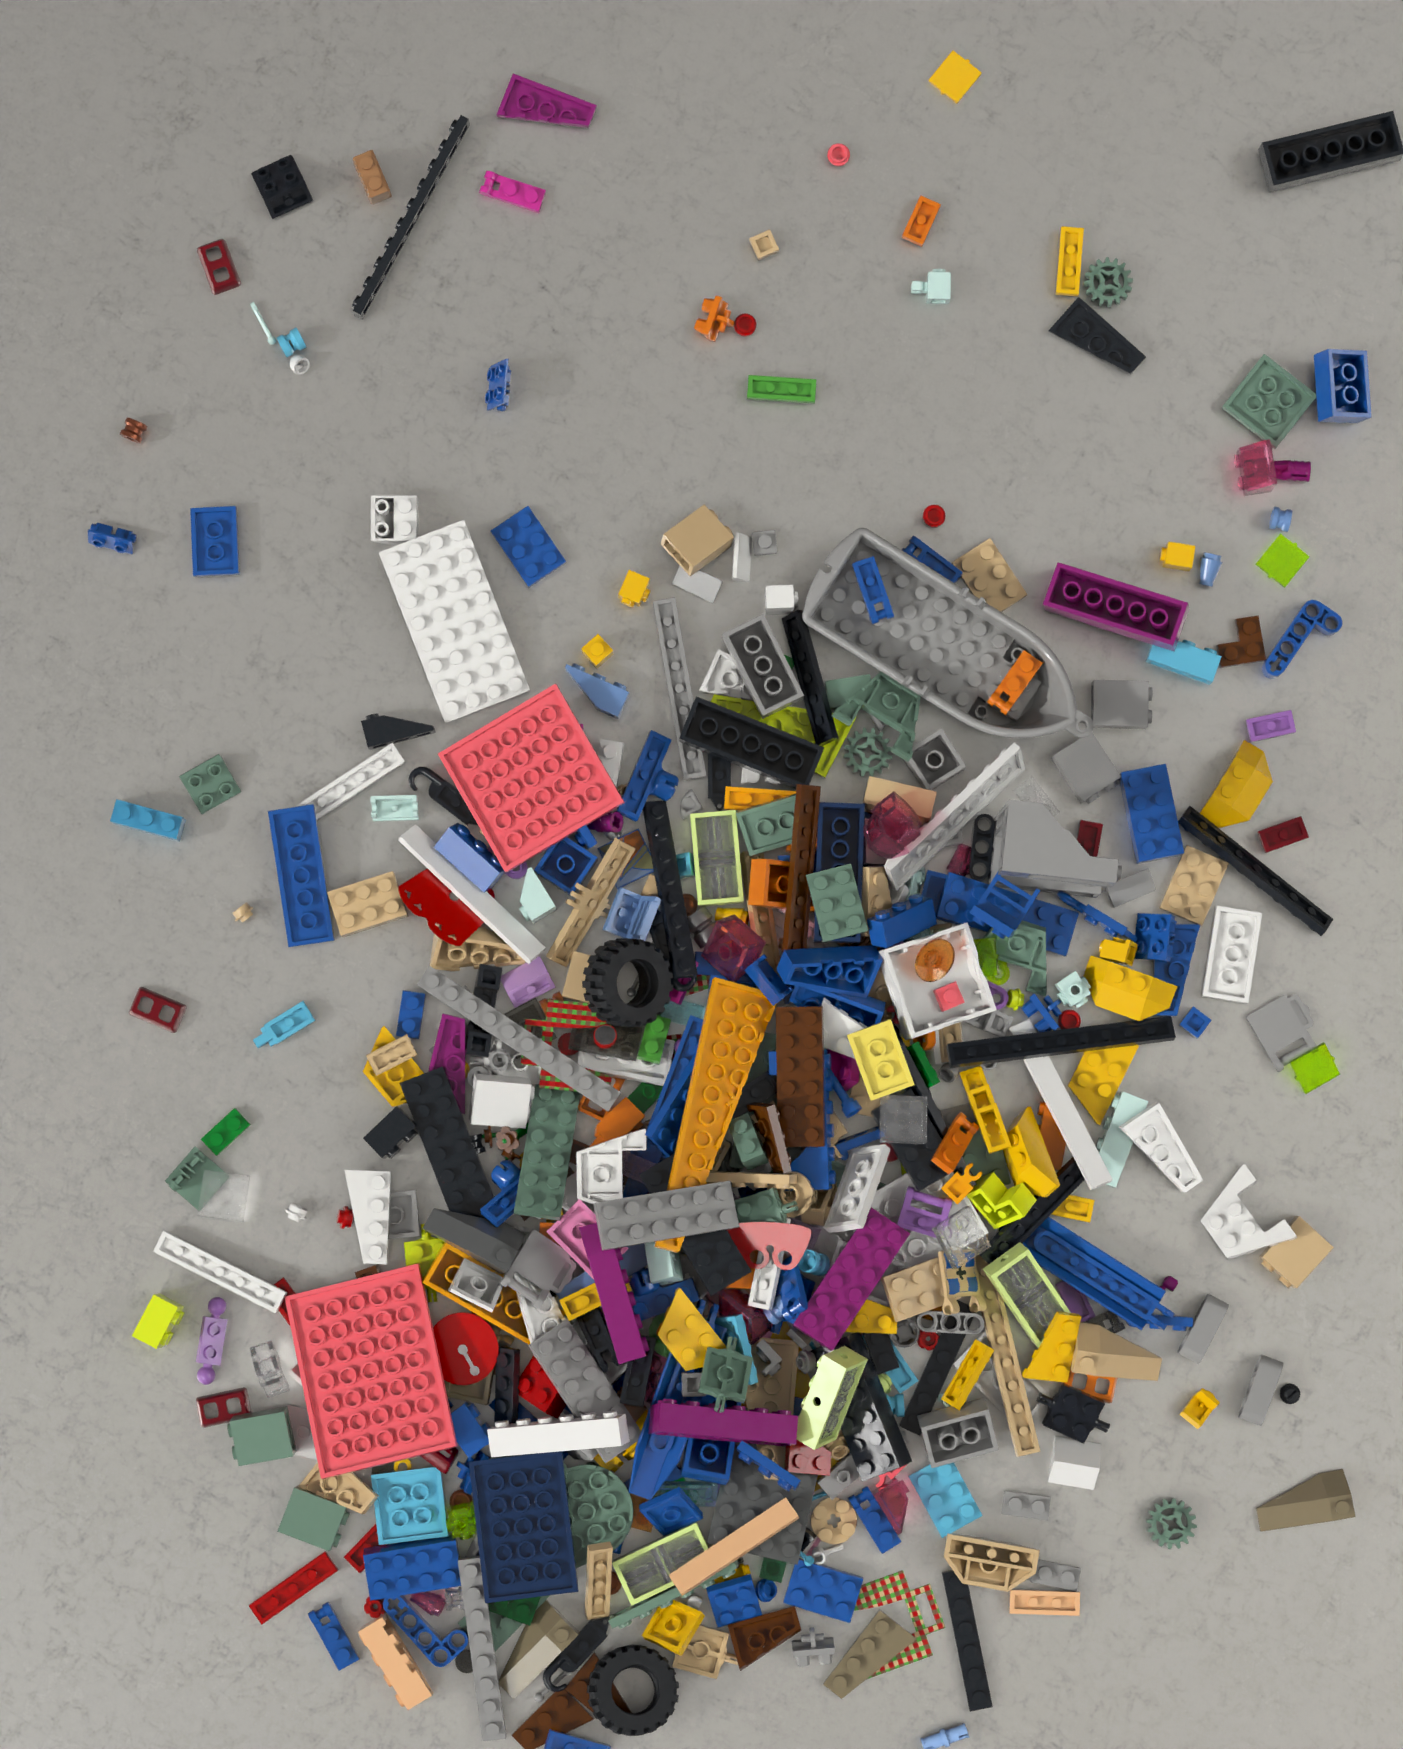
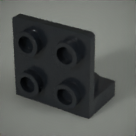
M292 155L281 158L251 173L272 219L313 201Z

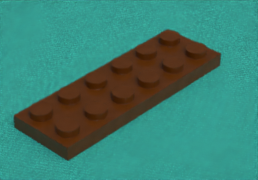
M823 1006L776 1007L777 1109L780 1114V1127L786 1138L784 1142L785 1147H824Z

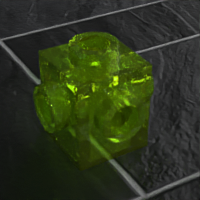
M473 1502L450 1506L447 1511L449 1518H446L448 1532H452L453 1538L459 1537L460 1540L472 1538L473 1534L477 1532Z

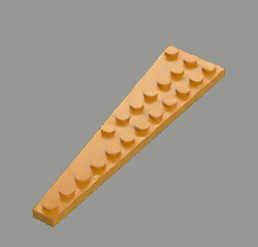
M716 977L712 979L667 1191L706 1185L707 1177L710 1170H712L718 1149L721 1147L742 1094V1088L745 1086L748 1073L756 1058L757 1050L764 1038L766 1027L776 1007V1004L773 1006L760 989ZM685 1237L656 1241L655 1247L678 1253Z

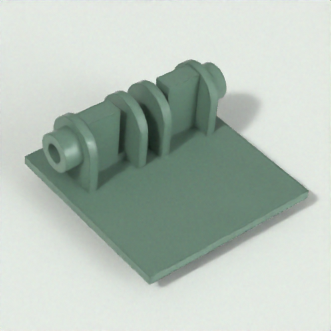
M219 754L179 776L201 814L241 792Z
M195 1146L165 1182L172 1190L178 1192L200 1211L230 1176Z

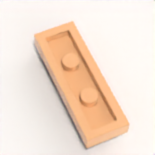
M1012 1589L1009 1595V1613L1080 1616V1592Z

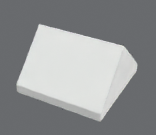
M464 1258L448 1291L493 1312L503 1287L500 1284L503 1277Z
M1055 1436L1048 1482L1094 1490L1100 1470L1101 1444L1085 1441L1083 1444L1074 1439Z

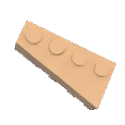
M386 1612L361 1627L358 1631L359 1636L372 1653L371 1656L378 1667L380 1666L384 1672L383 1676L389 1687L393 1686L397 1692L395 1697L401 1707L405 1706L409 1710L433 1695L432 1689Z

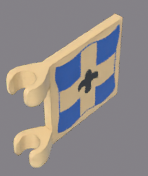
M975 1249L938 1252L945 1298L942 1307L943 1313L945 1315L959 1313L960 1307L955 1298L971 1296L969 1309L972 1313L985 1311L986 1303L981 1296Z

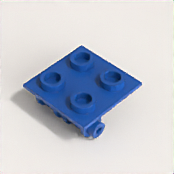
M507 358L491 365L488 369L487 381H489V390L485 395L487 411L496 407L498 411H506V407L509 406V395L506 394H509L510 390H507L506 387H510L511 370H509V359Z
M1137 914L1135 936L1138 939L1135 943L1138 944L1134 959L1170 962V958H1173V946H1169V944H1174V941H1170V937H1175V934H1170V932L1175 933V925L1177 923L1175 916L1171 914Z

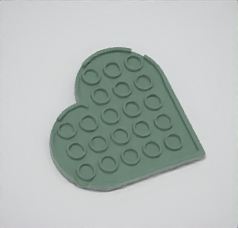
M512 1456L490 1457L489 1459L512 1457ZM564 1462L577 1569L587 1564V1545L611 1542L614 1551L622 1544L631 1529L634 1509L629 1490L616 1474L595 1465H578L567 1468Z

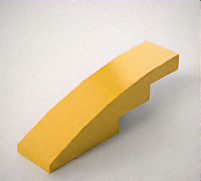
M977 1066L959 1072L968 1101L989 1154L1011 1147L999 1109L994 1101L989 1084H987L982 1067Z

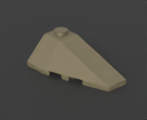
M1343 1469L1318 1473L1313 1478L1256 1508L1261 1532L1356 1517L1352 1495Z
M547 1599L535 1611L531 1625H525L499 1678V1685L513 1699L579 1635V1631Z

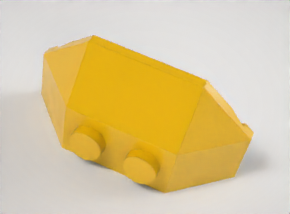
M1243 740L1199 813L1218 828L1249 821L1273 782L1264 751Z
M1090 956L1083 975L1091 986L1089 991L1096 1006L1137 1021H1142L1169 1009L1177 986L1094 956Z
M1027 1106L1014 1118L1007 1135L1011 1147L1003 1149V1153L1014 1186L1023 1183L1032 1194L1048 1197L1060 1186L1032 1108Z

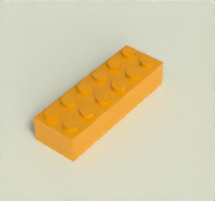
M444 1242L425 1274L422 1283L529 1345L530 1340L515 1290L509 1286H503L493 1312L448 1291L464 1258L501 1277L504 1276ZM560 1309V1311H561V1313H562V1315H563V1317H564V1316H565V1312Z

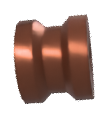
M127 417L125 420L126 426L121 430L120 435L140 444L142 441L141 435L147 430V426Z

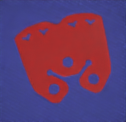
M428 868L398 886L400 897L407 908L415 915L426 918L429 929L440 939L451 945L461 946L484 923L460 899L456 901L451 900L449 894L452 891ZM492 889L488 890L487 892L495 899L494 891ZM405 890L411 892L410 898L407 897ZM414 904H421L422 910H420L418 906H415ZM435 923L442 925L441 930H439ZM455 934L456 940L453 937H448V935Z

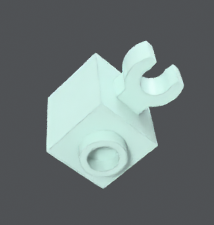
M933 269L932 272H928L927 282L912 281L911 294L927 293L926 304H949L951 272H946L945 269Z

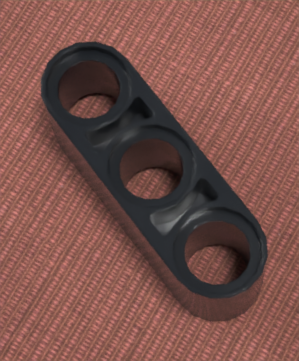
M989 814L979 815L974 820L972 827L968 874L971 879L977 881L984 880L989 875L991 867L995 821ZM981 819L987 820L990 824L989 830L983 831L979 829L978 821ZM977 842H984L987 845L986 853L976 851L975 845ZM974 865H982L985 868V874L983 876L975 875L973 872Z

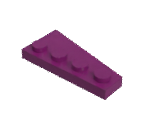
M512 74L496 115L502 118L589 128L597 105Z
M443 1013L428 1072L444 1066L461 1113L465 1114V1019Z

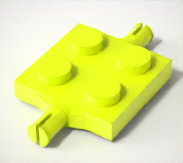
M420 1224L422 1238L416 1241L404 1242L406 1266L420 1264L422 1278H424L444 1241L431 1237V1234L427 1231L425 1233V1230L422 1229L424 1224ZM424 1284L425 1289H427L428 1302H432L431 1293H433V1302H437V1292Z

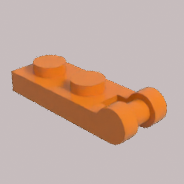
M1024 650L987 703L991 706H997L1001 709V713L1007 715L1043 663ZM1002 693L1010 697L1007 702L1000 698Z
M962 1112L953 1120L931 1159L933 1163L947 1174L954 1171L973 1135L979 1129V1126L975 1122L971 1123L966 1119L967 1116ZM960 1126L966 1130L965 1133L959 1129Z

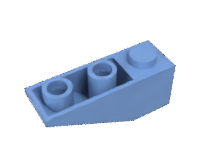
M575 663L572 666L566 664V671L594 707L602 713L619 719L629 697V692L626 691L627 687L618 682H614L612 685L606 682V677L600 674L593 673V675L585 673V668Z

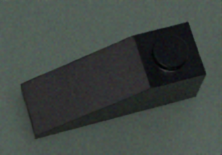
M378 713L365 716L366 720L361 721L369 750L436 733L432 725L384 715L379 716Z

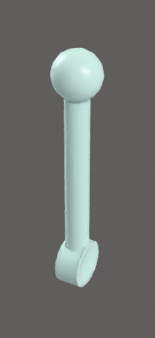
M250 303L268 337V343L271 345L275 344L276 337L271 335L255 303Z

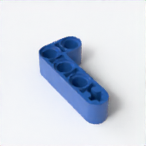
M1317 600L1307 601L1300 608L1263 663V674L1270 679L1279 677L1285 671L1313 628L1326 636L1334 635L1342 627V618ZM1308 606L1316 609L1317 615L1315 617L1307 614L1306 608ZM1326 619H1332L1335 622V629H1328L1326 627ZM1294 625H1301L1304 628V634L1297 635L1294 632ZM1283 643L1291 646L1292 652L1290 654H1285L1281 650ZM1278 658L1281 659V661H1280V662L1278 663V665L1276 666V669H1277V670H1275L1274 672H1272V671L1270 670V669H1271V665H1272Z
M403 1595L384 1599L383 1608L386 1613L435 1666H446L468 1645V1633L460 1627L453 1629L442 1639ZM390 1598L392 1600L396 1598L399 1600L398 1607L401 1610L404 1607L407 1608L400 1617L397 1616L400 1610L396 1606L393 1608L389 1606L391 1603ZM409 1614L413 1615L416 1619V1624L411 1627L404 1623V1616ZM422 1632H428L432 1636V1641L424 1644L420 1641L419 1635ZM457 1633L462 1634L465 1638L464 1644H454L452 1636ZM442 1649L446 1651L448 1657L445 1661L436 1659L435 1652Z

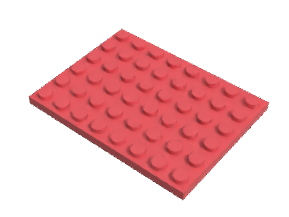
M420 1264L285 1296L321 1479L458 1447L424 1283H422L423 1278Z

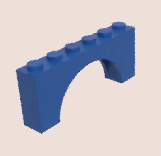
M824 1049L825 1146L806 1147L800 1156L790 1164L792 1171L799 1172L809 1179L814 1190L832 1189V1184L836 1183L835 1170H832L831 1161L835 1160V1149L831 1147V1138L834 1137V1125L830 1124V1114H833V1101L829 1100V1091H832V1078L828 1077V1068H831L832 1061L831 1054H827V1049ZM769 1051V1075H777L776 1051Z

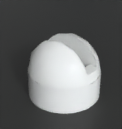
M295 355L290 359V368L296 374L302 375L309 369L310 363L304 356Z

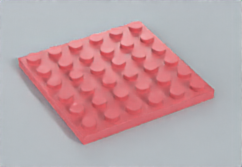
M556 683L438 753L506 873L575 833L579 828L590 824L625 803Z

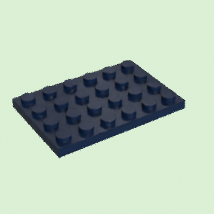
M562 1451L469 1462L485 1603L579 1592Z

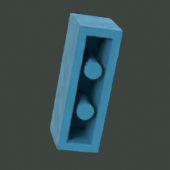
M116 799L110 822L180 842L186 819Z

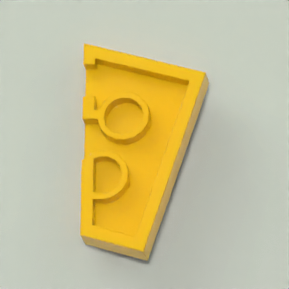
M867 1299L845 1332L897 1334L898 1322H895L891 1307Z
M1056 1312L1043 1335L1044 1339L1040 1347L1032 1355L1033 1359L1030 1365L1022 1373L1024 1378L1068 1382L1081 1321L1079 1314Z

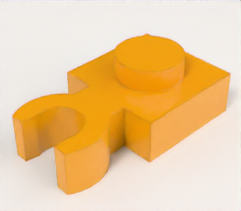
M969 1163L965 1167L963 1176L957 1171L941 1188L957 1205L974 1188L970 1182L978 1180L982 1175L981 1171L975 1176L970 1174L969 1170L974 1165L973 1163Z

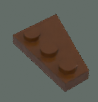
M759 1102L747 1104L748 1111H753L757 1119V1123L754 1124L756 1131L760 1132L765 1139L763 1148L773 1173L786 1174L792 1172L790 1166L791 1157L786 1151L784 1143L786 1138L780 1127V1114L775 1104Z
M795 1606L728 1625L740 1671L801 1631Z
M595 1651L565 1688L592 1712L594 1711L588 1703L589 1693H587V1686L590 1683V1673L593 1672L594 1665L599 1660ZM612 1683L611 1692L615 1704L623 1711L632 1713L619 1690Z
M564 1689L560 1692H554L512 1734V1737L524 1749H536L546 1743L549 1729L568 1733L594 1720V1717Z

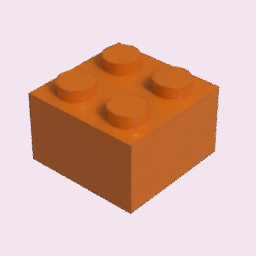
M772 859L751 860L748 905L786 909L789 861Z

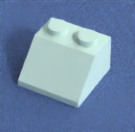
M532 867L527 869L520 898L522 906L519 910L526 921L531 919L534 924L557 910Z

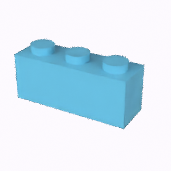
M1183 640L1182 642L1178 641L1175 652L1151 645L1146 663L1210 685L1214 680L1222 656L1217 655V651L1204 648L1202 650L1195 647V643Z

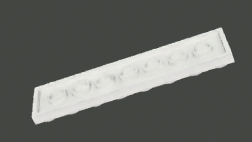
M1013 743L1009 748H1004L993 763L987 764L977 778L970 780L967 787L961 793H957L944 809H940L935 814L933 820L928 824H924L915 837L907 840L897 854L887 859L884 868L889 884L895 891H898L949 840L956 836L961 829L1025 770L1021 748Z

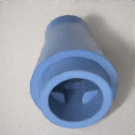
M1204 552L1203 558L1200 557L1199 584L1213 587V582L1223 563L1221 562L1222 556Z

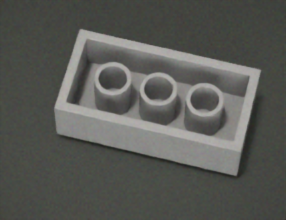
M764 614L722 634V639L762 719L803 700L804 694Z

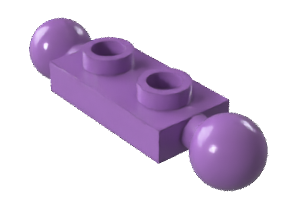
M214 1297L209 1301L208 1310L211 1313V1317L203 1316L196 1362L203 1364V1367L197 1372V1379L204 1385L211 1384L215 1379V1371L212 1365L220 1366L227 1319L220 1318V1315L226 1310V1302L220 1297Z

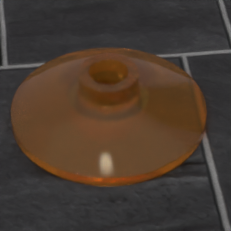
M939 938L929 941L920 949L915 960V971L920 979L926 982H935L943 978L950 971L955 958L954 948L951 943Z

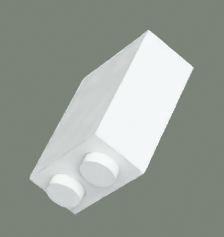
M474 1073L469 1110L470 1123L526 1129L531 1113L529 1101L530 1099L533 1100L535 1091L529 1078Z

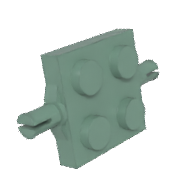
M771 1188L734 1201L738 1223H787V1213L798 1210V1206H795L798 1205L796 1201L787 1204L782 1203L777 1188Z
M732 1336L728 1337L726 1349L707 1347L698 1390L699 1393L717 1398L714 1410L716 1412L719 1410L720 1413L724 1412L726 1400L745 1402L753 1357L745 1356L735 1351L738 1339L734 1337L732 1341Z

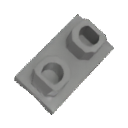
M814 1627L809 1628V1635H801V1640L792 1641L793 1658H796L799 1667L810 1665L809 1656H819V1664L822 1665L832 1663V1656L835 1654L833 1637L824 1638V1633L815 1634Z

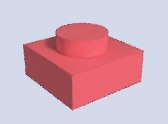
M956 981L933 990L942 1012L965 1003Z

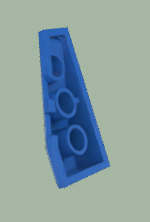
M794 986L789 999L797 1007L821 1006L823 999L826 998L831 1002L830 1004L838 1009H842L848 1013L849 1017L867 1027L880 1023L886 1002L870 996L861 998Z

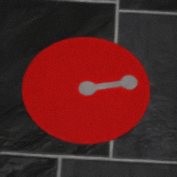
M460 1312L450 1314L435 1324L433 1330L445 1381L456 1385H471L489 1375L496 1364L499 1348L497 1337L485 1320L471 1313Z

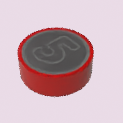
M602 1024L595 1029L594 1042L598 1047L607 1049L616 1043L617 1033L614 1027Z

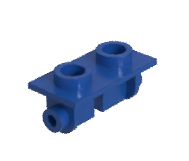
M98 522L96 524L92 523L91 528L88 529V543L99 548L113 549L119 553L133 554V543H135L137 537L136 534H133V531L117 528L114 535L112 534L113 526Z

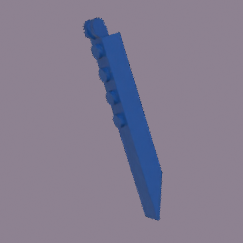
M1050 1217L1022 1243L1029 1249L1039 1266L1139 1330H1142L1148 1321L1165 1330L1167 1325L1152 1316L1155 1309H1158L1167 1317L1172 1318L1174 1316L1171 1310L1160 1304L1161 1299L1166 1293L1165 1290Z
M700 1299L696 1306L701 1315L706 1301ZM713 1304L709 1310L707 1323L723 1342L727 1328L714 1323L719 1305ZM670 1352L651 1405L658 1404V1401H663V1399L677 1400V1404L680 1405L681 1403H686V1401L701 1403L703 1396H682V1372H702L703 1367L685 1371ZM649 1408L635 1448L629 1493L651 1500L679 1463L688 1438L648 1434Z

